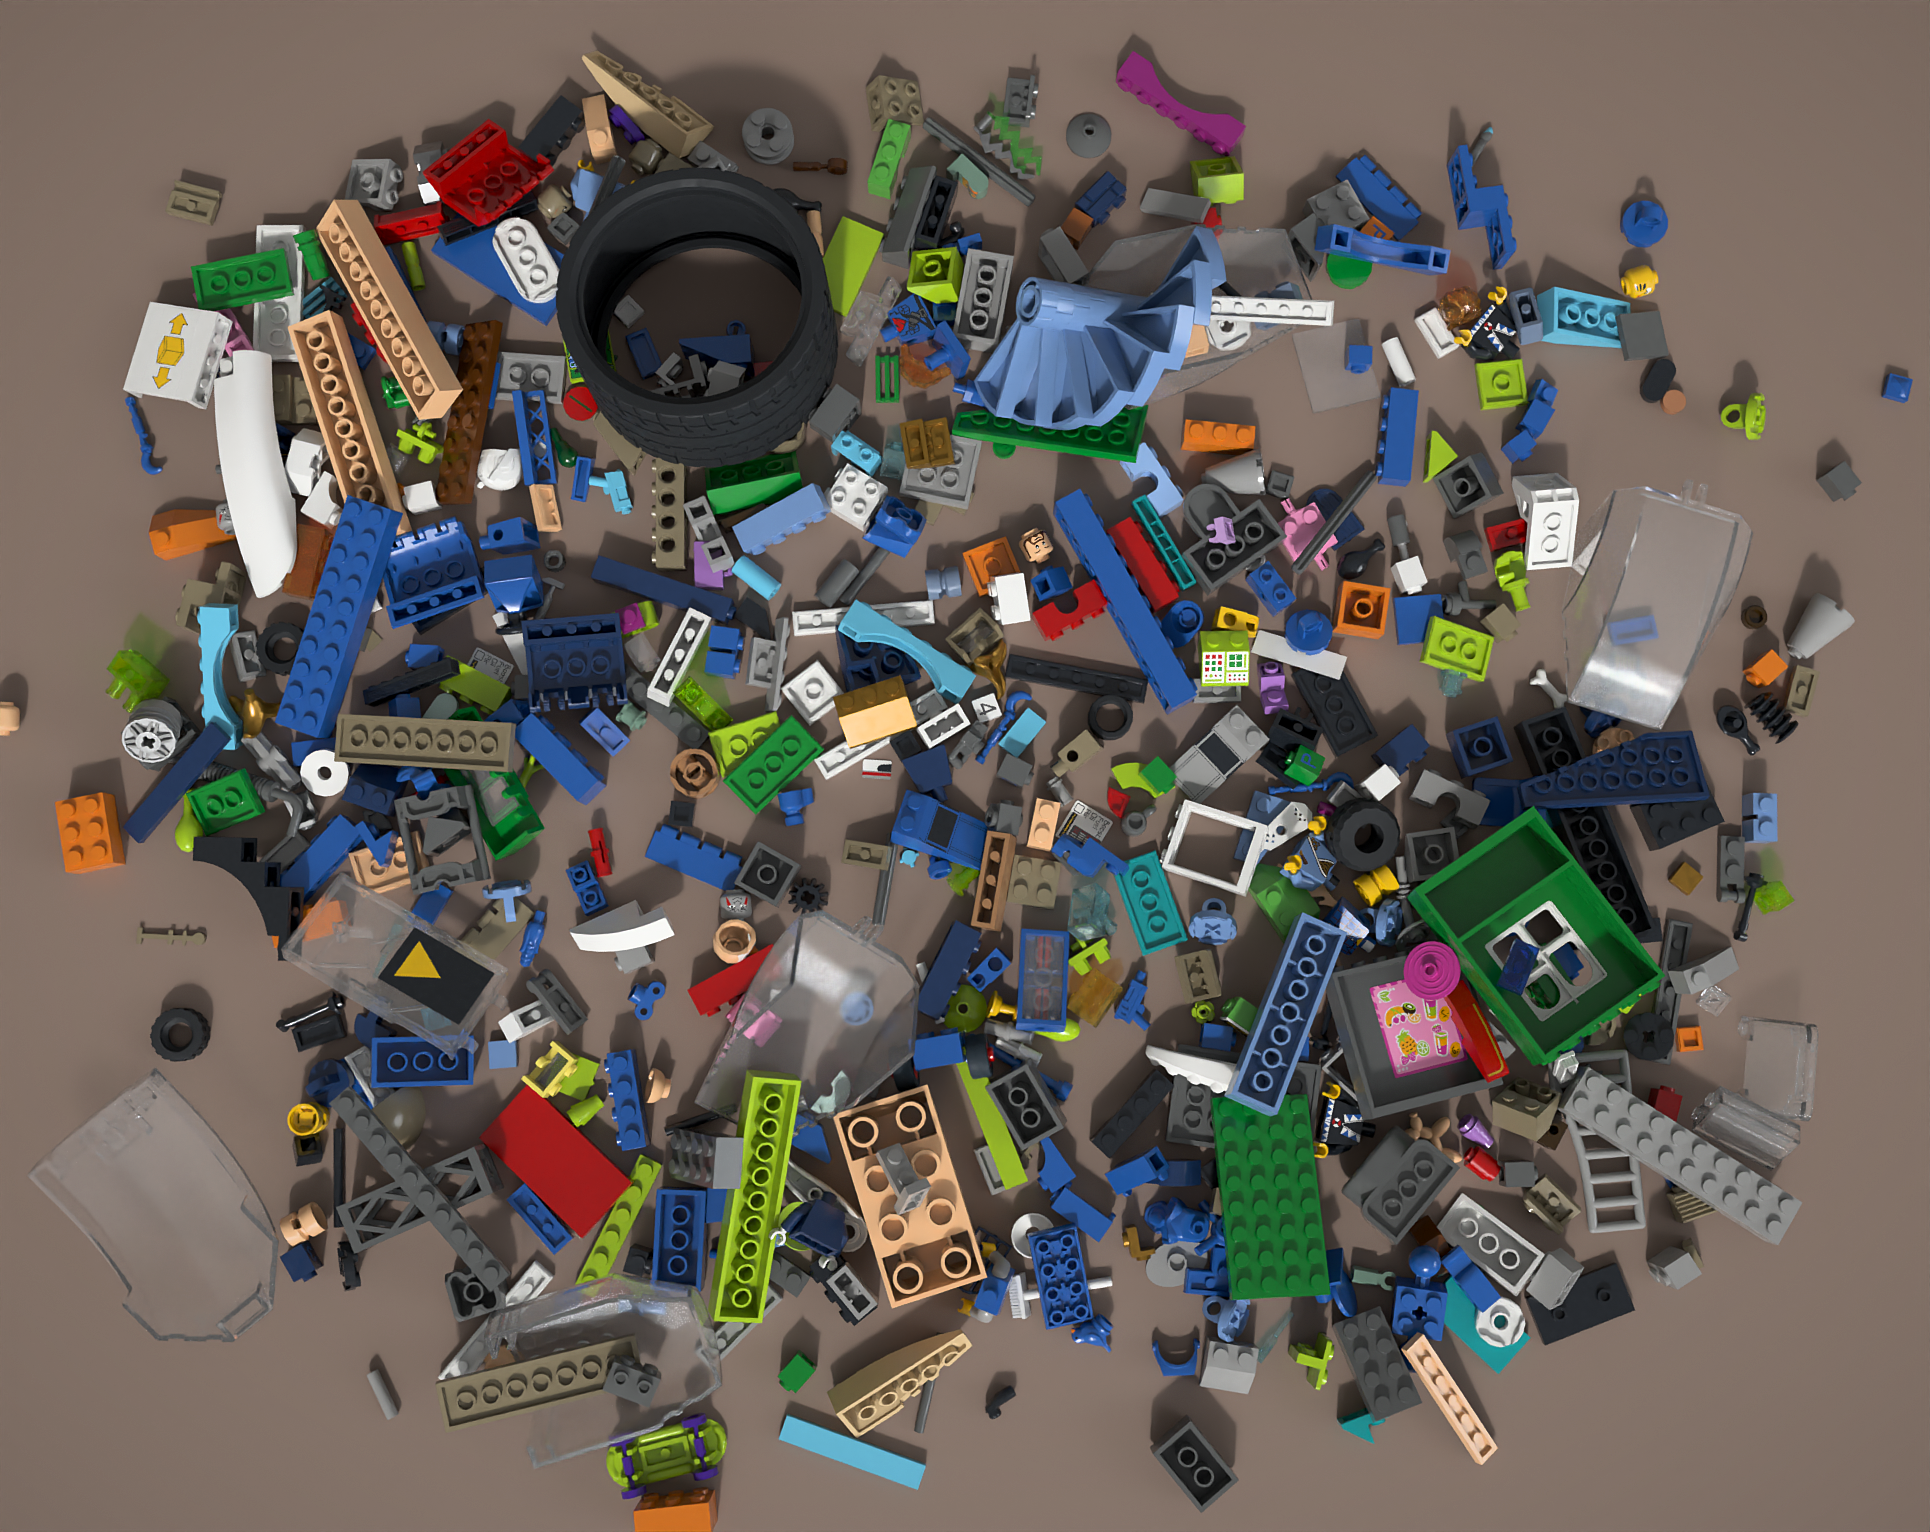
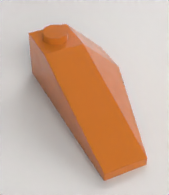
M174 509L152 516L149 528V536L154 554L166 561L237 540L236 535L225 534L223 530L218 528L216 510Z

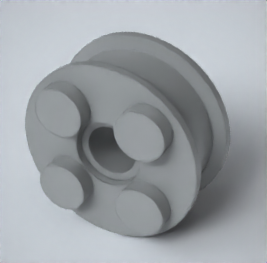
M773 108L756 110L747 117L743 124L742 137L746 151L756 162L764 165L778 164L784 161L792 152L794 146L792 125L787 116L779 110ZM766 134L774 135L770 140L763 139Z

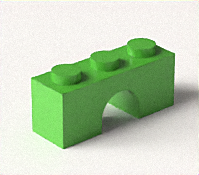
M888 119L867 181L869 193L891 199L897 181L898 166L901 157H905L911 139L910 125Z

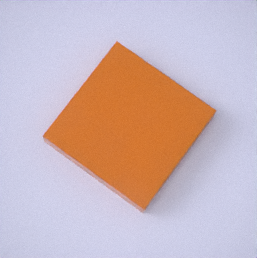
M1006 536L962 553L979 597L988 595L987 582H991L990 577L1017 572L1021 573Z

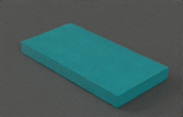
M1156 850L1125 860L1124 862L1129 865V871L1125 876L1118 873L1117 876L1114 875L1142 956L1187 941V935Z
M1449 1275L1443 1282L1446 1283L1448 1292L1444 1324L1489 1367L1499 1374L1531 1337L1523 1332L1517 1342L1506 1347L1493 1346L1483 1340L1475 1329L1474 1317L1476 1308L1459 1288L1452 1276ZM1503 1315L1495 1317L1494 1325L1496 1328H1502L1505 1325L1506 1320Z

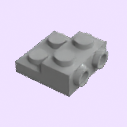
M353 159L345 200H358L362 207H369L374 211L393 210L394 204L399 199L397 193L398 182H401L403 179L401 167L391 159Z

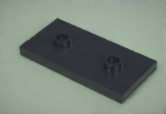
M1303 668L1291 674L1310 712L1314 714L1313 717L1317 725L1324 728L1322 734L1335 758L1378 736L1344 671H1342L1339 680Z
M1614 1262L1580 1275L1563 1303L1551 1310L1546 1308L1532 1295L1524 1297L1541 1341L1545 1346L1635 1311L1619 1268Z

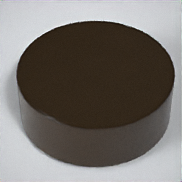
M1752 605L1744 609L1741 614L1742 624L1752 630L1764 626L1767 622L1765 609L1758 605Z

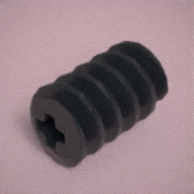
M1770 691L1756 696L1744 708L1753 707L1750 715H1760L1756 722L1765 721L1766 724L1762 729L1767 730L1771 728L1772 731L1769 737L1778 735L1779 738L1775 742V744H1778L1789 737L1799 723L1796 720L1789 722L1792 715L1790 713L1784 714L1786 710L1784 706L1777 707L1780 702L1778 699L1770 700L1773 696V693Z

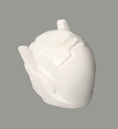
M509 448L507 451L499 449L482 450L477 469V476L480 479L477 487L481 489L486 485L489 488L501 491L515 487L523 474L520 449Z

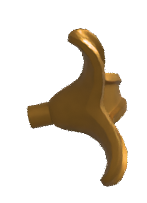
M1002 638L997 641L998 646L989 654L976 657L970 667L965 664L972 672L989 679L994 684L997 690L995 697L997 700L1004 696L1006 690L1005 678L1000 670L1007 655V647Z
M249 688L244 691L245 701L234 695L229 697V703L233 710L243 717L244 739L257 737L263 728L265 720L277 716L281 702H265L255 695L253 689Z

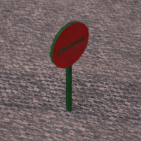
M614 355V359L616 361L618 356ZM586 387L572 388L566 393L563 400L566 414L576 421L591 419L598 409L595 400Z

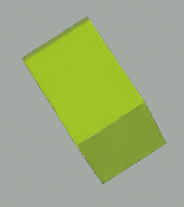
M1431 431L1426 437L1423 482H1429L1458 457L1437 431Z

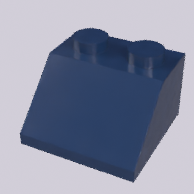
M361 763L351 775L342 800L395 818L394 800L403 797L409 780L403 782L396 781L398 768L389 765Z

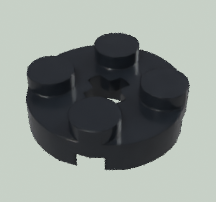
M1650 1012L1638 1014L1631 1018L1625 1026L1623 1035L1629 1052L1638 1059L1645 1061L1660 1060L1666 1057L1673 1048L1675 1037L1670 1023L1664 1017ZM1647 1031L1649 1033L1654 1031L1656 1033L1653 1036L1656 1039L1655 1042L1648 1041L1645 1043L1643 1041V1032Z
M349 1240L337 1242L339 1246L337 1253L340 1275L345 1277V1281L342 1282L345 1292L355 1290L356 1287L361 1286L359 1271L357 1272L356 1265H354V1263L358 1262V1254H354Z

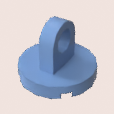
M518 880L501 881L492 884L490 889L488 885L482 888L483 897L486 899L503 898L506 923L516 921L513 897L532 891L531 882L528 880H524V884H521V881Z
M1210 898L1203 903L1202 911L1195 913L1190 918L1188 930L1193 938L1194 936L1198 937V941L1204 944L1222 945L1227 943L1228 939L1235 938L1237 923L1231 915L1226 913V904L1222 900ZM1215 907V908L1220 909V911H1217V910H1209V909Z
M1387 898L1383 901L1380 908L1367 907L1360 910L1364 916L1366 913H1370L1373 916L1374 923L1370 926L1369 932L1376 933L1379 945L1393 946L1396 943V940H1393L1395 935H1399L1401 932L1403 911L1401 907H1398L1400 904L1398 900Z
M1211 1296L1203 1303L1202 1311L1207 1319L1218 1324L1219 1338L1232 1343L1234 1342L1233 1337H1239L1247 1324L1250 1310L1246 1308L1247 1305H1250V1300H1230L1229 1298L1227 1301L1218 1296ZM1219 1303L1221 1306L1220 1312L1217 1315H1211V1306Z

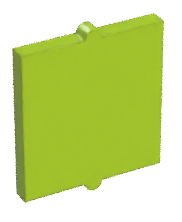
M572 1053L579 1059L576 1063L578 1068L571 1077L565 1076L560 1082L562 1088L559 1092L583 1101L586 1100L591 1085L595 1084L594 1078L600 1064ZM562 1055L550 1067L552 1071L545 1085L546 1087L568 1062Z

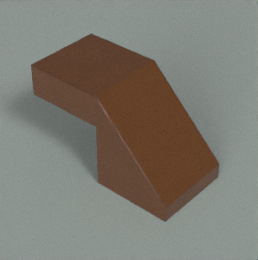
M1428 1215L1415 1222L1409 1229V1233L1419 1246L1427 1245L1434 1248L1440 1258L1451 1250L1442 1233ZM1442 1264L1436 1273L1438 1278L1448 1273Z

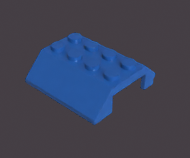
M456 516L439 521L441 530H438L436 523L418 528L417 533L419 537L417 538L413 530L395 536L397 545L392 546L383 574L390 605L386 606L393 629L484 598L485 584L473 542L464 522H458Z

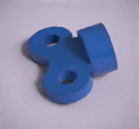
M659 981L651 982L647 988L639 983L633 986L628 995V1000L636 1004L634 1013L638 1019L647 1020L652 1016V1004L655 1000L663 997L665 987ZM658 987L659 992L653 993V988ZM642 1008L647 1009V1012L645 1014L640 1013V1010Z

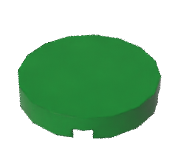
M1329 254L1325 269L1334 285L1343 289H1354L1367 281L1372 272L1373 263Z

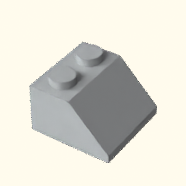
M1206 1336L1199 1386L1248 1394L1256 1373L1258 1347L1253 1343L1235 1340L1229 1343L1217 1337Z

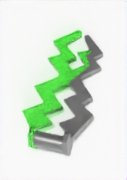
M987 111V114L973 127L980 136L985 154L995 151V159L1009 158L1011 160L1010 174L1018 172V180L1034 179L1035 177L1032 174L1024 173L1027 165L1017 166L1019 157H1024V164L1036 163V174L1040 176L1042 156L1031 157L1033 148L1019 149L1021 131H1008L1010 117L994 116L990 111ZM993 120L995 121L994 130L1000 129L999 140H1011L1009 151L1002 152L1003 143L990 144L991 133L982 134Z

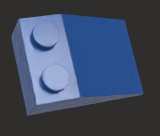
M750 334L679 339L685 359L689 360V356L698 354L700 361H705L708 368H714L720 360L746 368L744 380L750 379V376H755V355Z

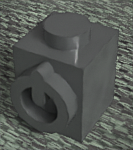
M1000 800V803L990 804L985 814L987 831L1018 836L1019 827L1023 822L1022 807L1014 806V801Z

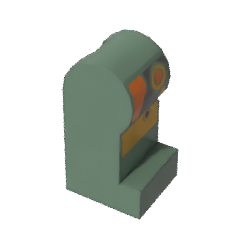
M961 154L946 169V178L960 181L968 189L971 197L982 199L986 196L988 192V178L965 155Z

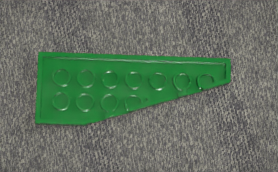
M1126 404L1115 417L1101 427L1084 425L1071 430H1057L1019 423L1013 418L997 417L992 412L988 413L985 410L958 412L952 428V435L1136 463L1149 405L1144 404L1141 407Z

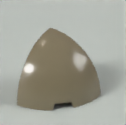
M419 1086L402 1087L371 1110L405 1150H409L421 1134L425 1122L426 1108Z

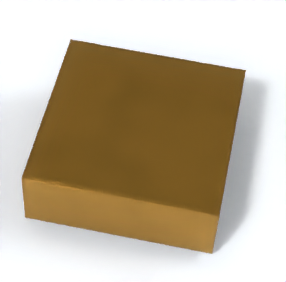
M1682 862L1668 881L1687 896L1692 893L1703 879V876L1689 864Z

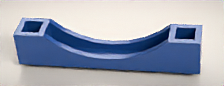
M1331 224L1318 227L1314 251L1426 275L1447 274L1451 250L1385 240L1363 234L1353 228Z

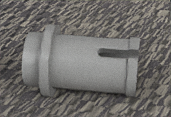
M1056 776L1046 783L1047 791L1050 790L1060 803V806L1063 807L1074 798L1061 781L1063 779H1059Z

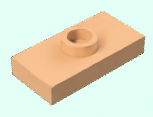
M532 484L529 486L537 530L539 532H558L562 530L553 485Z

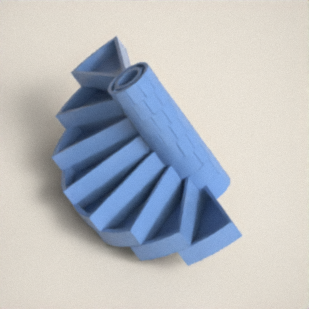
M1195 227L1158 290L1149 297L1037 277L1027 278L1021 285L1017 295L1016 321L974 380L976 389L989 411L997 417L1013 418L1019 423L1057 430H1071L1084 425L1101 427L1115 417L1126 404L1143 407L1156 387L1164 368L1180 371L1189 345L1193 325L1209 326L1212 289L1226 282L1222 252L1212 229Z

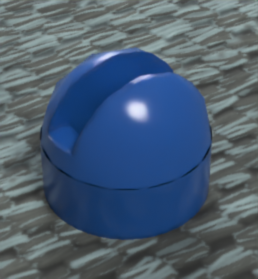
M733 320L728 324L726 329L727 335L733 334L734 326L738 327L736 335L745 334V325L741 321Z

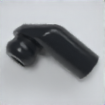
M956 221L950 224L951 234L941 240L939 249L943 245L956 243L958 239L963 237L965 230L960 222Z
M1011 1385L996 1393L986 1404L985 1413H988L990 1419L998 1418L1001 1415L999 1406L1016 1396Z

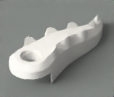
M1147 1045L1145 1052L1152 1065H1162L1169 1074L1183 1075L1192 1084L1202 1083L1208 1085L1216 1093L1227 1090L1237 1065Z
M789 1158L785 1185L803 1203L814 1199L821 1200L822 1194L825 1191L834 1193L837 1196L834 1207L845 1213L846 1225H851L855 1229V1236L852 1239H848L843 1252H854L861 1248L868 1235L864 1219L835 1190L796 1165Z

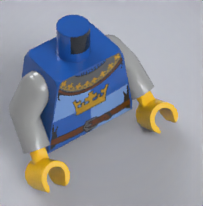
M981 1242L983 1245V1251H980L982 1257L989 1258L992 1262L986 1272L987 1278L983 1279L976 1301L973 1302L962 1298L961 1300L964 1302L962 1309L958 1308L957 1311L972 1316L981 1322L989 1323L994 1315L998 1316L1000 1314L1016 1269L1011 1268L1010 1263L996 1251L995 1244Z

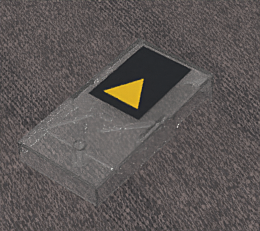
M342 872L339 873L281 948L283 958L388 1022L397 1023L444 1051L451 1060L454 1059L460 1047L467 1049L472 1055L474 1054L479 1044L468 1036L490 1004H495L503 1011L509 1003L505 997L497 993L508 977V968Z

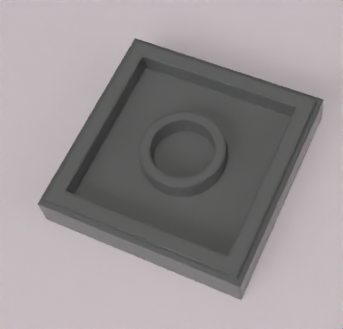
M1660 311L1619 314L1615 317L1624 361L1665 358L1669 355Z

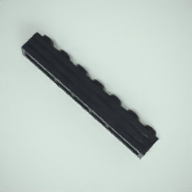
M530 190L515 204L507 208L503 214L488 224L478 227L462 216L437 226L439 235L445 246L498 226L508 218L520 217L538 210L537 199Z
M445 657L442 661L432 662L426 667H419L418 670L393 677L392 680L382 681L379 685L369 686L368 689L363 690L365 705L376 707L395 699L396 695L411 694L461 675L459 662L451 657Z

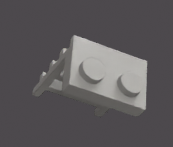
M698 354L689 356L694 379L651 390V392L666 395L665 393L673 391L675 397L681 398L704 397L706 390L709 389V381H707L709 371L705 361L701 362ZM687 387L690 395L682 396L679 389Z

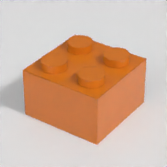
M1343 581L1338 586L1332 632L1372 639L1382 637L1385 631L1391 588Z

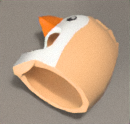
M738 919L729 920L719 926L713 935L714 952L721 960L727 963L736 964L748 955L758 952V949L754 946L756 944L755 931L744 921Z

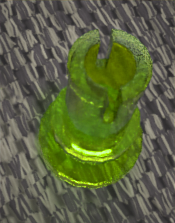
M966 867L960 874L956 873L953 880L949 877L946 880L950 888L962 897L964 896L962 890L969 888V884L980 875V871Z

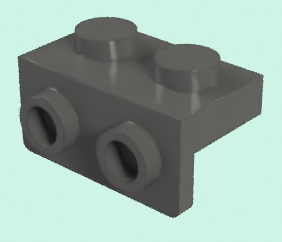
M1031 74L1030 80L1007 78L1002 125L1029 128L1030 119L1035 120L1036 105H1032L1033 97L1037 98L1039 83H1035V75Z

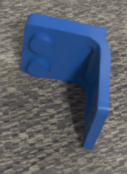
M1539 776L1524 780L1475 778L1472 782V791H1480L1486 795V799L1491 800L1479 825L1504 827L1527 810H1522L1517 787ZM1538 809L1537 811L1546 821V809Z

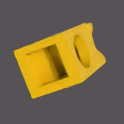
M1221 606L1215 610L1211 630H1248V637L1254 638L1256 637L1260 618L1246 612Z

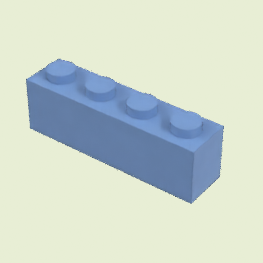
M812 483L732 528L743 552L758 555L763 553L768 545L772 543L774 545L786 540L785 536L792 532L796 534L805 530V525L811 522L817 523L826 518V514L831 512V508L821 487Z

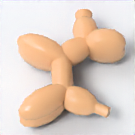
M1417 1112L1409 1114L1411 1117V1128L1405 1130L1407 1134L1415 1140H1418L1419 1137L1430 1139L1431 1144L1454 1163L1462 1160L1461 1154L1456 1150L1442 1148L1439 1137L1450 1126V1119L1448 1117L1438 1119L1432 1128L1423 1127L1420 1117H1417Z

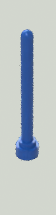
M989 1043L990 1047H993L994 1055L997 1059L1011 1067L1022 1062L1019 1059L1015 1060L1012 1055ZM1039 1071L1047 1087L1053 1090L1056 1098L1065 1102L1073 1085L1067 1081L1062 1082L1059 1080L1057 1082Z

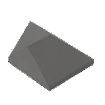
M452 807L447 813L436 818H428L423 852L426 855L438 857L471 833L469 819L458 807Z

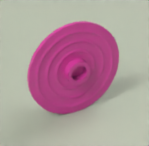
M1430 941L1418 945L1409 953L1404 964V979L1408 988L1413 994L1425 1000H1438L1446 997L1455 989L1460 979L1461 967L1456 953L1449 946L1440 942Z

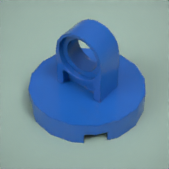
M1651 201L1633 203L1623 213L1620 220L1621 233L1624 232L1628 238L1627 241L1636 247L1647 248L1664 237L1668 229V218L1665 211L1658 204Z
M1306 609L1296 612L1289 618L1286 623L1285 639L1292 650L1304 652L1306 655H1315L1328 647L1332 638L1333 628L1331 622L1324 614L1316 610Z

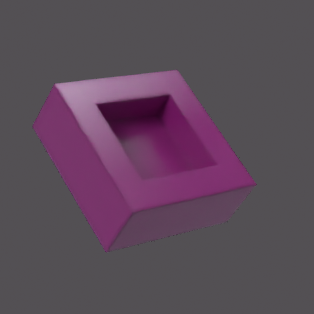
M637 603L615 610V613H619L623 634L646 626Z

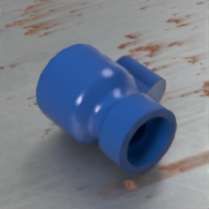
M812 788L777 794L780 809L786 813L784 818L786 827L805 823L800 809L814 802Z

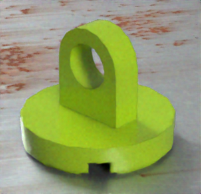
M1751 393L1747 404L1728 405L1721 413V421L1729 428L1745 429L1748 440L1760 439L1761 435H1758V433H1762L1764 430L1766 418L1765 405H1761V401L1765 400L1762 393ZM1734 410L1739 411L1740 418L1738 421L1729 422V413Z

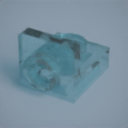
M891 442L885 445L880 476L902 480L906 464L902 443Z

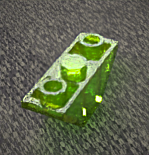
M690 676L673 692L711 731L726 727L733 721Z

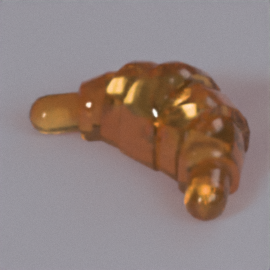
M907 344L901 345V356L899 358L900 375L908 381L909 385L927 389L951 374L949 367H944L940 370L935 368L933 371H930L924 362L918 361L913 357Z

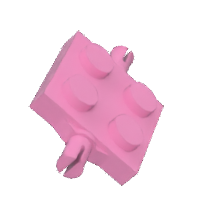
M1288 498L1286 501L1281 502L1288 515L1278 522V525L1287 535L1283 545L1293 562H1295L1326 521L1315 502L1296 510L1290 498ZM1334 534L1314 558L1321 571L1330 566L1323 553L1338 543Z

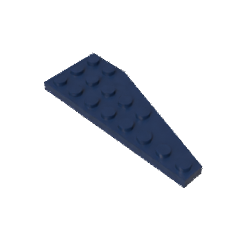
M1692 731L1645 733L1634 740H1628L1619 746L1603 750L1572 765L1559 768L1555 772L1524 782L1517 787L1522 810H1529L1533 806L1538 810L1706 800L1710 797Z

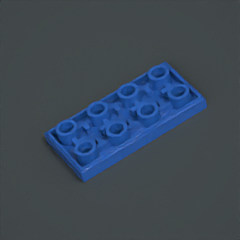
M1071 1223L1027 1233L1046 1330L1093 1319V1310L1076 1224Z

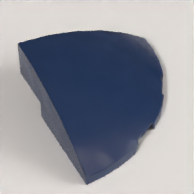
M839 625L835 626L839 660L847 692L901 675L904 685L921 679L919 669L909 654H904L900 649L884 643L856 642L838 630Z

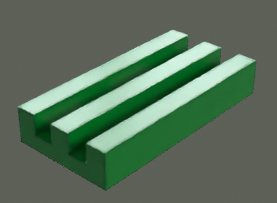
M894 355V357L875 356L876 403H899L898 355ZM880 363H885V397H881ZM889 363H894V397H890Z

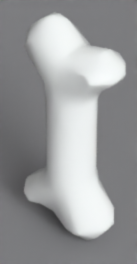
M1538 669L1536 677L1530 679V685L1540 686L1552 698L1554 709L1564 707V702L1570 700L1569 694L1559 693L1547 680L1544 669Z

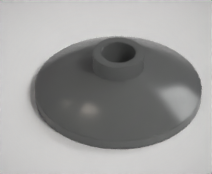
M1083 114L1073 119L1066 131V141L1074 154L1082 158H1095L1102 155L1108 149L1111 142V129L1108 123L1100 116ZM1091 130L1093 131V134L1087 135L1085 131Z

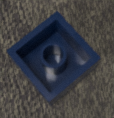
M1498 716L1445 734L1461 779L1513 762Z

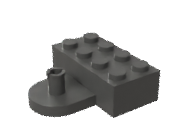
M1201 484L1194 487L1184 500V517L1200 541L1183 552L1182 558L1207 596L1281 545L1287 538V535L1260 499L1240 512L1222 488L1213 484ZM1222 516L1232 519L1236 542L1231 544L1209 542V538L1216 536V530H1207V526L1215 524L1214 519Z

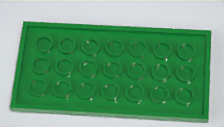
M1307 1094L1284 1095L1278 1114L1273 1116L1265 1115L1228 1097L1211 1098L1210 1105L1230 1300L1330 1295Z

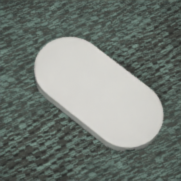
M518 217L502 221L495 230L493 246L516 289L524 299L533 303H544L553 299L558 290L556 284L559 269L536 227L530 221Z

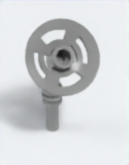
M1405 856L1395 857L1399 889L1396 890V893L1399 894L1397 898L1400 900L1406 928L1397 937L1395 946L1398 952L1408 950L1410 953L1418 945L1435 941L1437 937L1432 930L1428 935L1430 928L1424 920L1414 923L1410 901L1407 898L1411 890L1408 889L1410 884L1407 883ZM1407 942H1408V943H1412V942H1413V943H1418V944L1413 945V946H1405Z

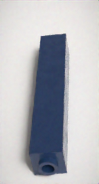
M598 555L591 578L596 583L685 612L692 608L711 617L712 621L728 625L729 620L734 619V614L737 610L731 598Z

